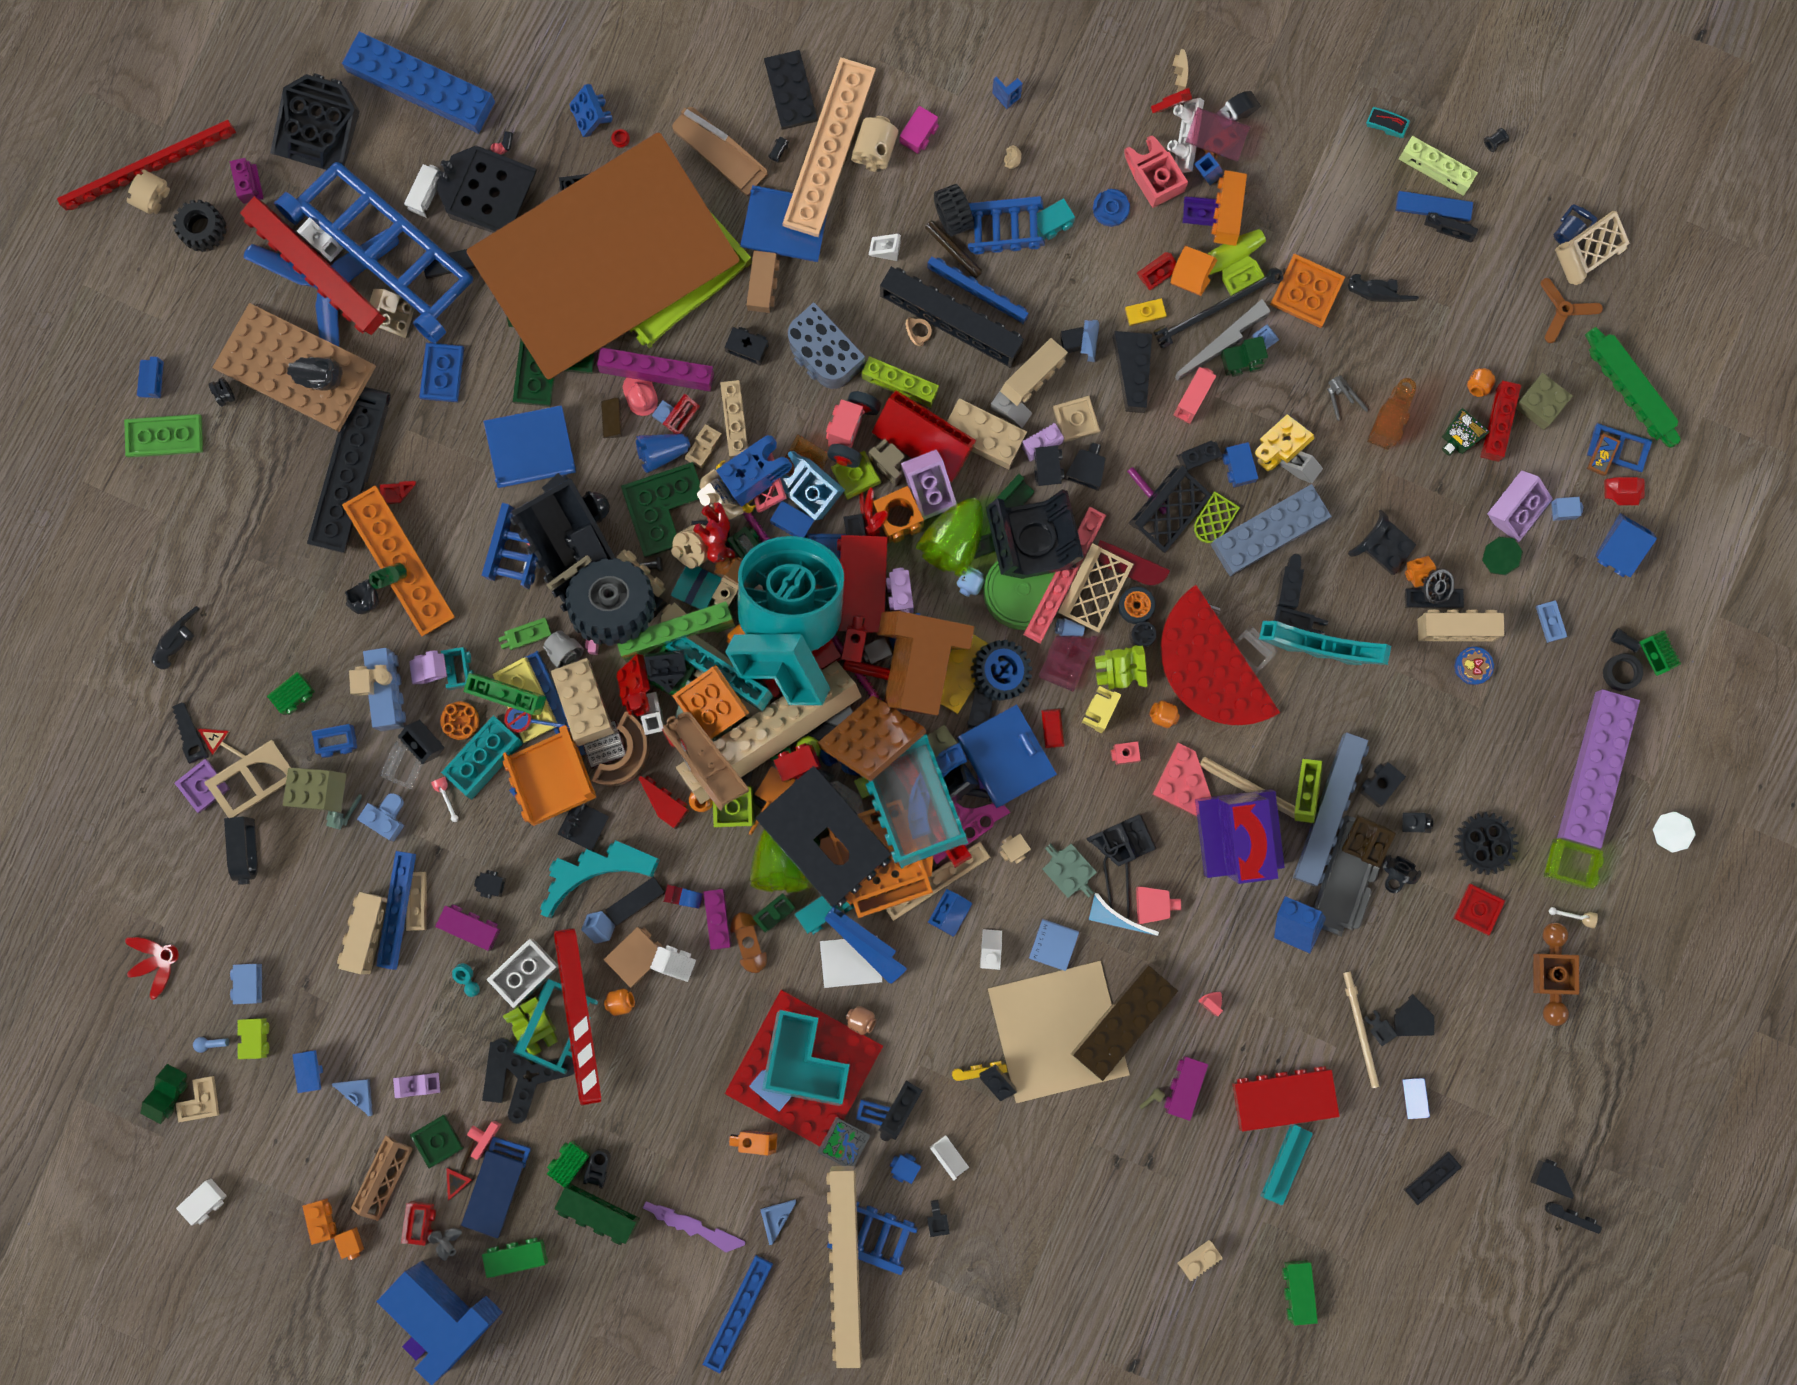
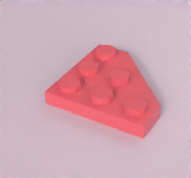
M1177 743L1152 795L1197 817L1195 799L1211 797L1196 751Z

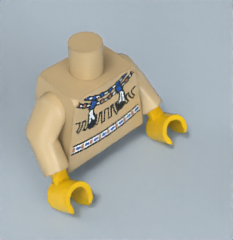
M725 460L721 461L716 466V470L722 466ZM713 469L702 477L699 486L701 490L697 493L702 505H710L714 509V503H721L729 520L742 515L744 511L751 513L756 505H749L752 500L741 507L716 470Z

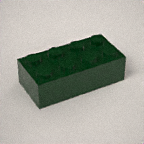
M571 1183L564 1188L554 1208L558 1211L557 1214L566 1219L571 1217L576 1220L575 1223L585 1228L589 1226L594 1229V1233L600 1236L605 1234L611 1237V1241L618 1245L626 1244L631 1239L640 1221V1217Z

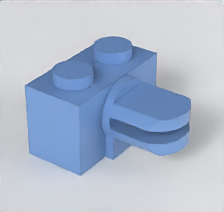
M388 794L379 808L367 803L357 820L386 839L395 841L405 826L396 820L404 801L399 795Z

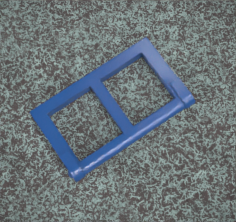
M1596 423L1587 456L1592 457L1600 432L1604 431L1620 436L1619 440L1621 442L1611 463L1637 472H1643L1652 440ZM1625 438L1644 444L1638 465L1619 460Z

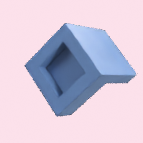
M600 911L587 914L581 930L594 943H601L610 940L615 924Z

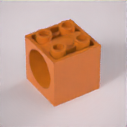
M908 486L873 501L875 513L886 510L889 514L892 507L903 506L908 508L913 514L909 524L902 527L891 525L887 520L884 522L882 529L886 537H888L889 543L892 541L894 543L900 542L904 539V536L910 533L911 535L918 534L922 531L921 528L924 527V519Z

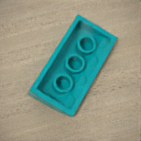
M493 715L441 773L465 796L472 800L503 766V761L505 760L503 753H507L509 756L514 754L522 746L523 741Z

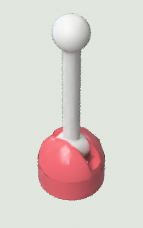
M446 777L431 782L434 790L442 793L451 813L452 822H457L459 817L455 815L445 792L448 787Z

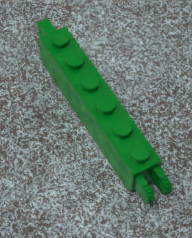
M1597 327L1587 332L1585 337L1591 346L1589 349L1591 358L1598 362L1603 374L1610 378L1615 390L1622 394L1627 406L1634 410L1636 418L1646 426L1648 434L1655 438V440L1660 438L1666 444L1665 446L1669 448L1679 444L1681 439L1674 429L1678 426V419L1615 335L1609 334L1605 336Z

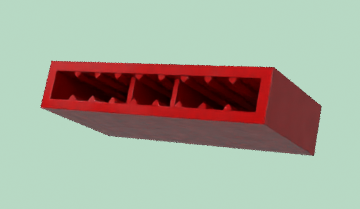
M897 390L888 398L872 430V433L879 439H886L889 444H893L911 459L937 449L944 462L951 483L959 474L977 441Z
M841 535V539L837 540V551H841V556L838 559L844 572L842 619L838 631L846 632L847 625H852L853 616L856 615L865 617L863 627L867 628V632L878 633L881 614L885 612L888 537Z
M1326 1066L1314 1067V1071L1307 1072L1306 1069L1294 1070L1295 1074L1287 1075V1072L1275 1073L1276 1077L1268 1078V1075L1256 1076V1080L1249 1081L1248 1077L1237 1079V1083H1232L1239 1130L1244 1132L1340 1117L1332 1070L1326 1069Z

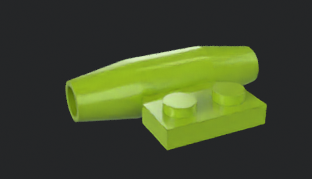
M1257 229L1239 235L1236 246L1222 244L1208 253V255L1218 260L1209 275L1222 271V281L1230 295L1265 277L1256 260L1249 257L1251 253L1266 242L1263 232Z

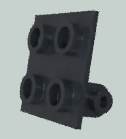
M581 804L569 810L558 835L592 851L609 816L585 804Z

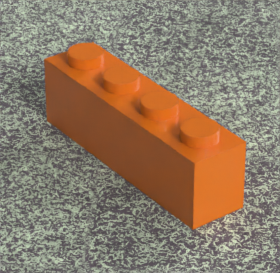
M1225 170L1223 178L1219 177L1217 189H1220V193L1217 192L1215 204H1218V208L1215 207L1213 219L1217 220L1216 223H1213L1211 234L1214 235V243L1233 246L1237 244L1247 178L1245 173Z

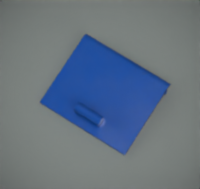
M752 185L740 247L818 262L826 217L819 237L783 227V221L793 193Z
M562 405L483 421L496 477L495 482L498 488L551 478L557 473L560 475L576 473Z
M1017 704L957 737L958 742L961 743L963 751L996 809L1057 775Z

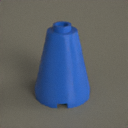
M683 434L636 436L638 456L645 463L642 464V467L646 473L687 453L688 448H690L689 439L684 437Z

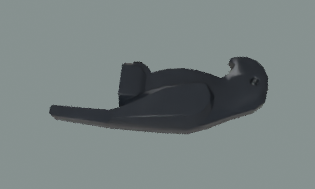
M1354 274L1348 281L1349 291L1374 302L1417 301L1419 296L1397 294V280L1389 279L1387 282L1383 280L1364 282L1360 274Z
M195 606L161 636L151 660L157 668L161 670L168 669L171 666V663L168 661L169 656L178 652L186 641H192L195 637L185 626V623L200 610L198 606Z

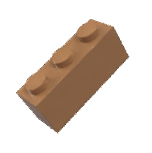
M754 251L747 297L748 311L770 313L771 307L775 305V296H772L773 289H777L778 278H775V272L779 271L780 260H777L776 253Z

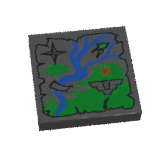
M836 1117L817 1152L842 1166H854L871 1135Z

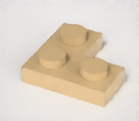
M214 1076L192 1080L195 1100L176 1103L178 1123L220 1115Z

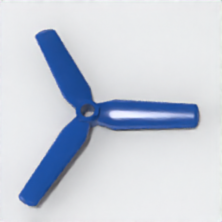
M386 230L366 241L360 247L366 251ZM398 237L375 258L376 261L399 244ZM251 244L245 250L244 258L299 285L313 287L305 280L306 276L303 273L300 275L292 268L294 266L292 262L288 263L281 258V254ZM347 253L331 265L347 282H350L367 269L351 253ZM317 293L315 307L319 337L339 347L338 310L329 303L331 300L328 297L324 298Z

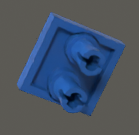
M591 84L584 85L569 104L583 137H589L599 124L612 122L611 112H603L601 109L605 105V98H600L604 96L602 94L595 95Z

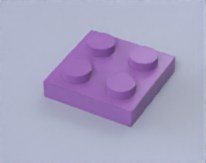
M207 759L201 761L175 782V785L197 813H201L216 801L204 782L218 774V772ZM225 781L217 786L222 795L230 790Z

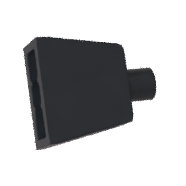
M1091 442L1088 451L1080 449L1066 474L1065 480L1099 491L1105 465V457L1099 455L1101 445Z

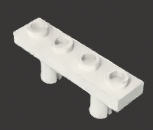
M1201 98L1185 102L1184 106L1181 104L1176 105L1173 110L1174 115L1180 117L1182 122L1178 142L1171 140L1167 145V149L1176 154L1175 162L1182 173L1192 172L1204 105V100Z

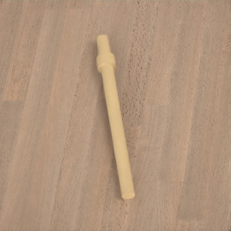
M1351 971L1343 973L1347 987L1345 991L1350 999L1371 1087L1377 1088L1380 1086L1357 998V986H1354Z

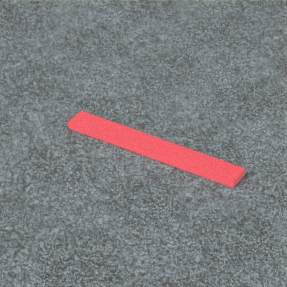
M1089 507L1077 530L1084 558L1106 517L1105 514L1092 507ZM1084 558L1076 563V568L1058 571L1054 574L1023 635L1041 644Z

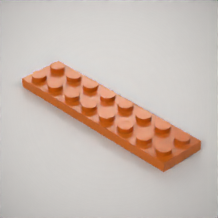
M373 486L342 504L380 569L395 563H401L405 566L407 571L406 578L390 585L421 637L454 619L453 612L377 486Z

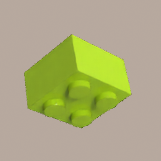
M747 786L749 792L724 805L722 810H719L713 802L714 827L753 826L755 823L753 786Z

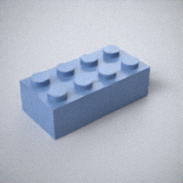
M387 648L363 651L364 664L367 669H375V665H386L387 671L392 675V681L389 685L384 686L375 681L374 695H368L372 727L379 731L404 728L403 723H406V716L401 708L404 699L403 694L399 692L401 677L400 674H397L396 666H399L398 656Z

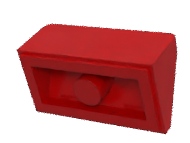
M1165 252L1138 271L1137 275L1148 290H1152L1173 274L1176 261L1171 253Z

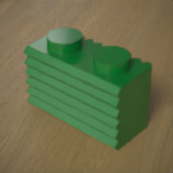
M1664 630L1639 641L1656 676L1681 665L1680 659L1677 658L1678 655H1676L1674 648H1672L1673 645H1671V641H1669Z
M296 672L267 695V697L281 714L290 715L298 709L297 705L309 701L313 697L312 693L315 690L301 673Z
M571 1141L569 1144L565 1142L559 1150L561 1153L557 1160L554 1158L547 1167L549 1169L547 1175L564 1188L572 1182L591 1156L589 1152L574 1141Z

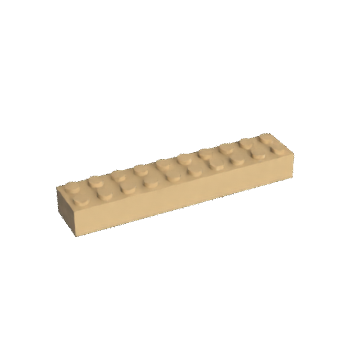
M837 660L821 670L830 686V691L823 706L788 705L785 697L782 696L768 705L763 712L759 711L713 742L740 778L862 697L856 683ZM685 761L676 767L677 771L699 803L702 804L710 799L709 795L690 772Z

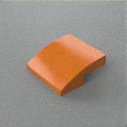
M1185 246L1178 258L1170 283L1201 296L1210 282L1208 276L1218 260L1211 255Z

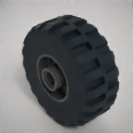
M613 558V560L601 559L599 562L589 563L586 568L580 569L577 572L578 575L571 579L570 586L566 590V607L574 629L577 633L582 634L584 639L588 641L593 640L595 644L602 645V643L607 644V646H614V644L618 643L624 644L630 639L634 640L637 638L639 633L644 632L648 628V623L653 620L655 599L651 581L644 574V571L638 566L634 567L633 563L629 561L623 562L621 559Z

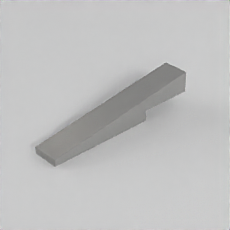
M1261 299L1179 370L1175 376L1176 380L1179 381L1222 353L1223 349L1232 348L1240 343L1243 338L1241 334L1243 331L1268 317L1270 309L1264 300Z

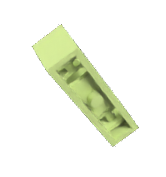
M1414 136L1411 137L1399 157V160L1463 196L1478 173Z

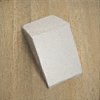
M892 234L872 237L869 256L897 261L901 235Z

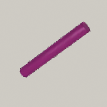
M1134 467L1130 468L1127 472L1149 498L1153 494V490ZM1166 507L1158 509L1162 515L1166 513Z

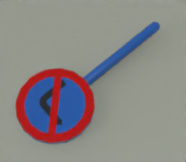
M511 707L504 716L506 727L515 733L527 730L531 723L554 727L565 725L532 719L531 714Z

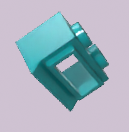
M464 647L442 650L441 654H444L448 679L446 689L464 688L468 674H474L473 670H469V663L472 662L470 651L467 652V649ZM462 655L465 682L457 683L454 656Z

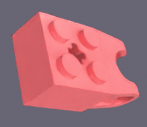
M1149 136L1146 140L1149 150L1148 154H1138L1131 147L1125 148L1124 154L1135 181L1152 208L1184 193L1188 181L1170 152H1167L1154 136Z

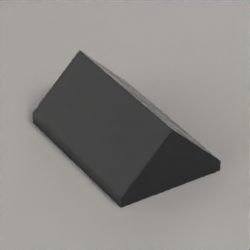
M965 763L957 766L943 777L953 804L979 785Z

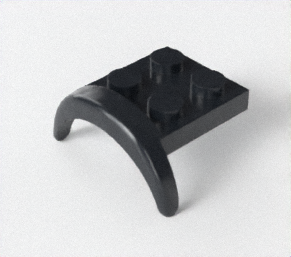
M1379 510V518L1374 528L1359 545L1348 552V555L1354 557L1366 552L1391 575H1395L1416 547V544L1389 521L1388 515L1383 510Z

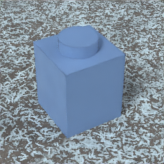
M1579 497L1556 498L1551 502L1553 521L1577 519L1583 513V504L1580 502Z

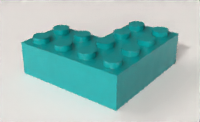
M802 634L733 635L725 651L741 679H775L788 705L823 706L830 691V686Z
M783 1010L777 1012L762 1091L837 1106L843 1104L850 1065L811 1057L818 1024L817 1017Z

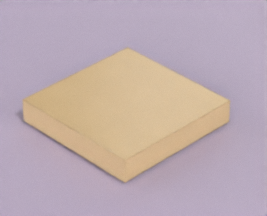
M1090 396L1053 406L1060 432L1064 437V443L1100 433Z

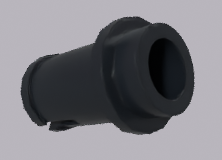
M783 137L775 140L776 144L768 155L775 162H779L784 150L789 147V142Z

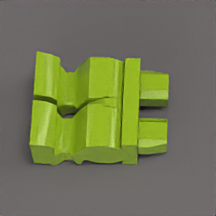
M1135 645L1132 648L1126 647L1125 650H1105V655L1095 657L1096 669L1106 668V672L1096 673L1097 685H1108L1109 690L1127 688L1133 680H1136L1139 686L1147 687L1143 646Z
M538 996L503 1015L507 1023H512V1030L518 1041L521 1035L524 1034L538 1004ZM545 1009L526 1048L532 1055L542 1051L537 1043L540 1039L543 1038L548 1047L558 1042L554 1033L556 1028ZM525 1013L529 1014V1020L526 1018Z

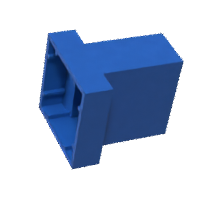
M423 1261L406 1270L376 1301L428 1352L414 1369L430 1385H433L446 1374L503 1313L487 1296L470 1308Z

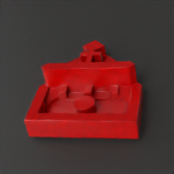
M1186 88L1163 98L1162 102L1151 106L1152 113H1160L1192 100L1190 89Z

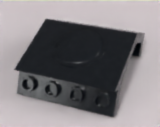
M1060 490L1046 501L1008 508L1005 507L1004 500L999 498L986 506L1001 575L1024 579L1076 568V563L1084 558L1067 490Z

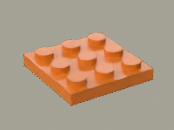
M1293 254L1284 273V278L1280 282L1270 305L1322 328L1345 276L1297 254Z
M717 665L672 695L682 711L691 713L710 739L749 714Z

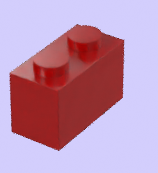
M804 743L795 747L796 751L789 753V751L778 755L779 758L774 760L782 782H788L804 775L813 766L817 768L822 767L813 745H806Z

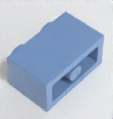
M262 964L233 965V969L230 971V978L233 981L230 998L233 1000V1004L262 1003Z

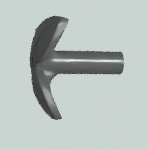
M451 1228L446 1230L444 1236H442L440 1231H434L428 1236L430 1243H439L436 1247V1252L440 1259L446 1261L448 1256L455 1255L456 1250L449 1241H455L459 1238L462 1231L457 1228Z

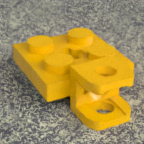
M1286 415L1260 438L1261 445L1255 451V455L1259 458L1258 464L1266 471H1270L1281 462V459L1288 463L1315 439L1314 434L1289 415ZM1290 436L1291 440L1283 441L1284 437Z

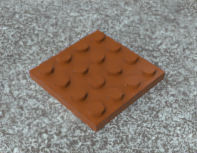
M872 695L822 738L818 745L820 749L869 781H872L926 733V730L922 725L898 710L888 707V704Z

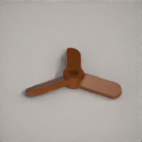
M1544 278L1541 281L1542 288L1556 307V315L1545 335L1547 343H1554L1567 317L1570 315H1593L1602 312L1603 307L1600 303L1571 304L1564 300L1549 278Z

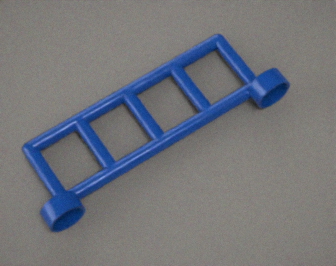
M339 162L333 163L297 199L285 192L274 202L279 212L294 225H297L305 216L310 217L321 229L421 313L413 321V324L426 339L436 344L446 334L444 327L436 318L473 282V276ZM339 176L361 196L332 223L309 203ZM371 203L394 224L364 251L342 230ZM404 231L424 248L426 252L397 279L378 263L375 258ZM436 259L458 277L459 280L430 307L407 286Z

